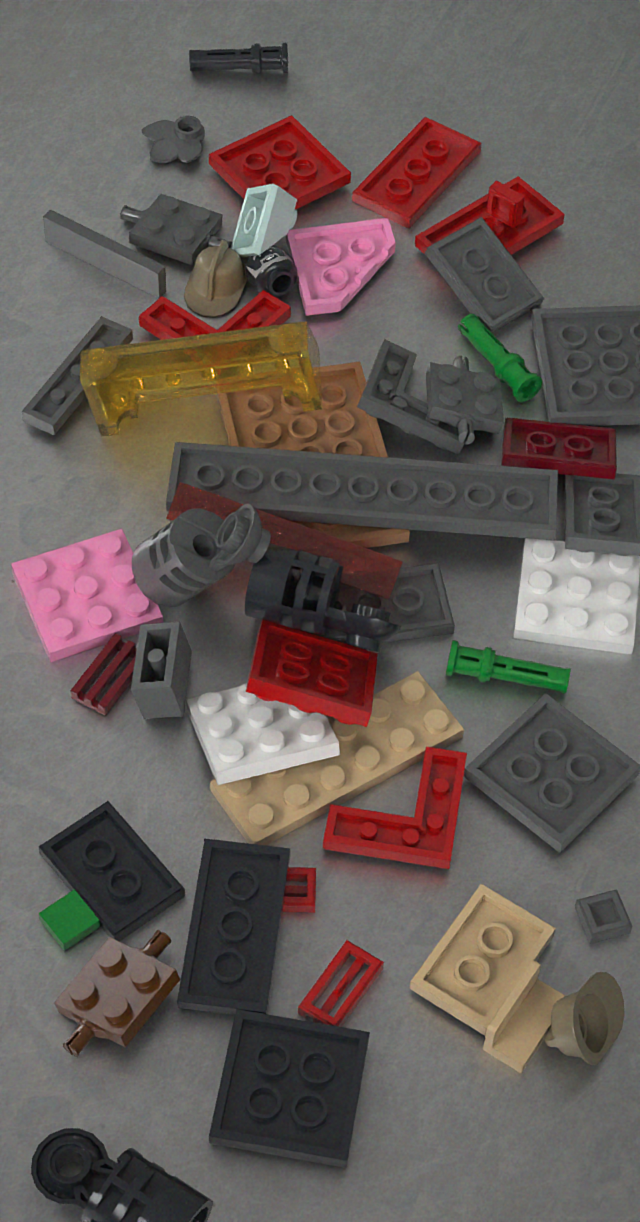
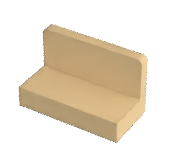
M535 960L528 966L488 1025L483 1045L485 1052L519 1073L523 1072L551 1027L553 1005L559 999L565 997L564 994L538 979L541 964Z

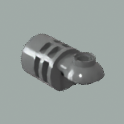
M250 504L241 506L237 511L229 514L225 520L211 511L200 508L190 509L180 514L136 547L132 556V572L136 584L146 597L156 604L163 606H179L232 572L235 564L245 560L253 564L257 563L269 546L271 534L270 531L262 528L259 514Z

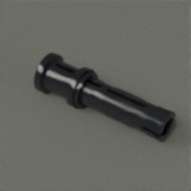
M259 43L251 45V48L189 50L190 71L252 69V72L258 74L262 70L282 69L283 73H288L287 43H282L281 46L261 47Z

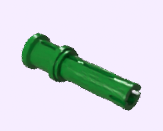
M469 314L460 321L463 325H458V330L494 367L495 377L500 378L501 383H506L513 390V396L518 402H526L540 391L543 384L541 377L537 373H531L525 367V361L519 354L510 353L475 314Z
M452 640L445 675L452 676L453 673L478 677L479 682L484 683L486 681L490 682V678L560 691L565 694L567 692L571 668H562L496 655V650H492L491 647H485L484 650L460 646L458 641Z

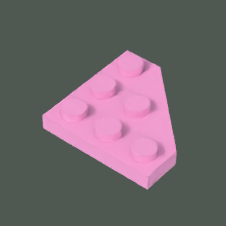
M388 218L288 231L286 243L290 258L297 267L296 281L306 316L342 311L395 253L396 242Z

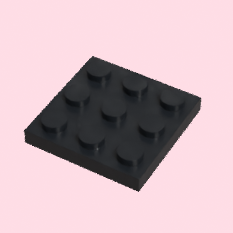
M236 1009L211 1123L209 1143L347 1168L370 1032Z

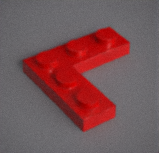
M263 290L216 330L164 296H161L139 315V326L222 378L291 317V306Z
M426 746L414 817L330 804L323 839V849L449 869L467 753Z

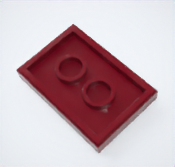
M507 417L505 418L501 466L558 470V474L615 480L617 470L616 429Z

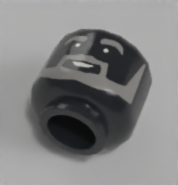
M272 245L260 255L250 256L245 266L246 276L259 293L265 290L276 298L288 293L297 279V267L283 249L276 245Z

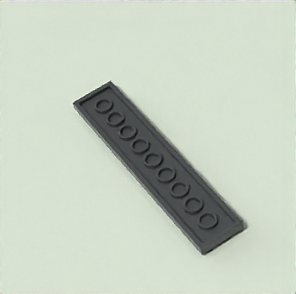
M175 442L166 498V511L185 512L190 509L200 508L211 511L216 515L228 516L237 511L241 506L250 504L257 510L259 517L263 519L555 540L557 532L558 470Z

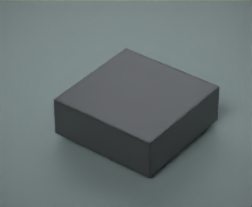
M617 889L576 900L575 909L590 944L631 933L633 926Z

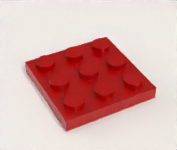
M292 115L209 154V165L243 199L248 188L275 184L297 199L295 210L351 183V172Z
M262 619L245 692L255 694L256 697L264 701H279L293 705L298 710L306 713L317 712L331 716L344 724H358L367 727L372 714L378 653Z

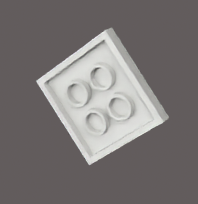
M525 538L513 639L632 655L635 639L640 556H620L613 553L592 551L579 552L577 550L565 549V541Z
M247 683L240 687L215 693L209 692L199 697L186 699L189 717L218 785L340 755L339 741L326 715L317 712L306 713L298 710L293 705L279 701L261 700L255 694L245 692Z

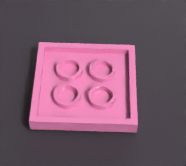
M122 529L11 563L13 576L50 662L106 645L115 633L124 639L139 634L140 625L164 623L158 604L146 597L136 584L132 572L133 551Z

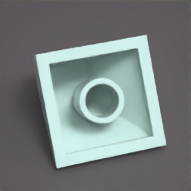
M275 184L248 188L231 249L236 251L240 257L262 254L287 235L288 231L293 228L297 218V210H295L297 199Z

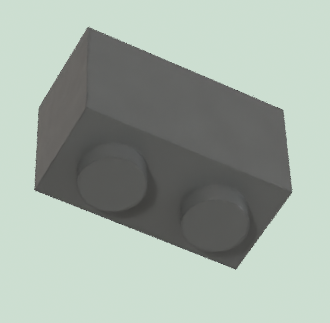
M180 622L140 625L131 692L144 719L184 717L192 650Z

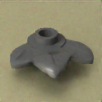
M182 116L175 122L160 120L149 124L142 129V134L155 142L150 151V160L157 163H168L179 158L182 162L189 163L201 154V142L205 137V130L198 118Z

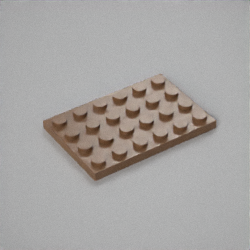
M360 361L216 381V393L229 446L388 458L377 418L357 408L366 384ZM260 518L262 528L270 531L271 544L315 555L409 542L410 536L409 529Z

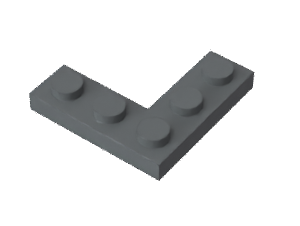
M384 339L357 408L366 411L367 414L374 418H381L400 427L406 433L424 438L434 443L440 449L449 450L459 455L465 440L463 444L459 441L458 428L447 422L428 418L427 403L404 393L417 354Z

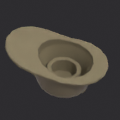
M222 240L219 246L208 247L198 254L195 266L185 287L184 299L187 307L195 314L203 317H218L233 310L238 304L248 280L245 271L246 265L242 263L239 254L228 247L226 240Z
M596 972L578 992L559 999L552 1008L551 1027L544 1039L546 1045L558 1047L566 1056L582 1057L589 1065H598L604 1054L617 1039L623 1026L624 999L621 988L615 978L607 972Z

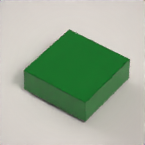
M75 889L38 913L41 923L64 951L100 928V920Z

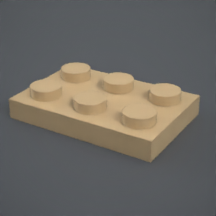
M480 884L410 982V989L486 1036L488 1025L531 962L539 959L554 937L556 928L483 884Z

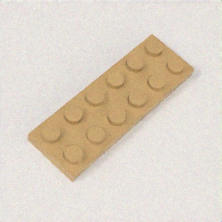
M417 671L373 695L372 714L367 727L358 724L348 725L339 722L334 717L328 718L339 741L340 755L218 785L216 780L213 779L210 781V790L247 843L268 845L327 813L330 804L341 805L424 760L426 746L444 749L463 738L464 728Z

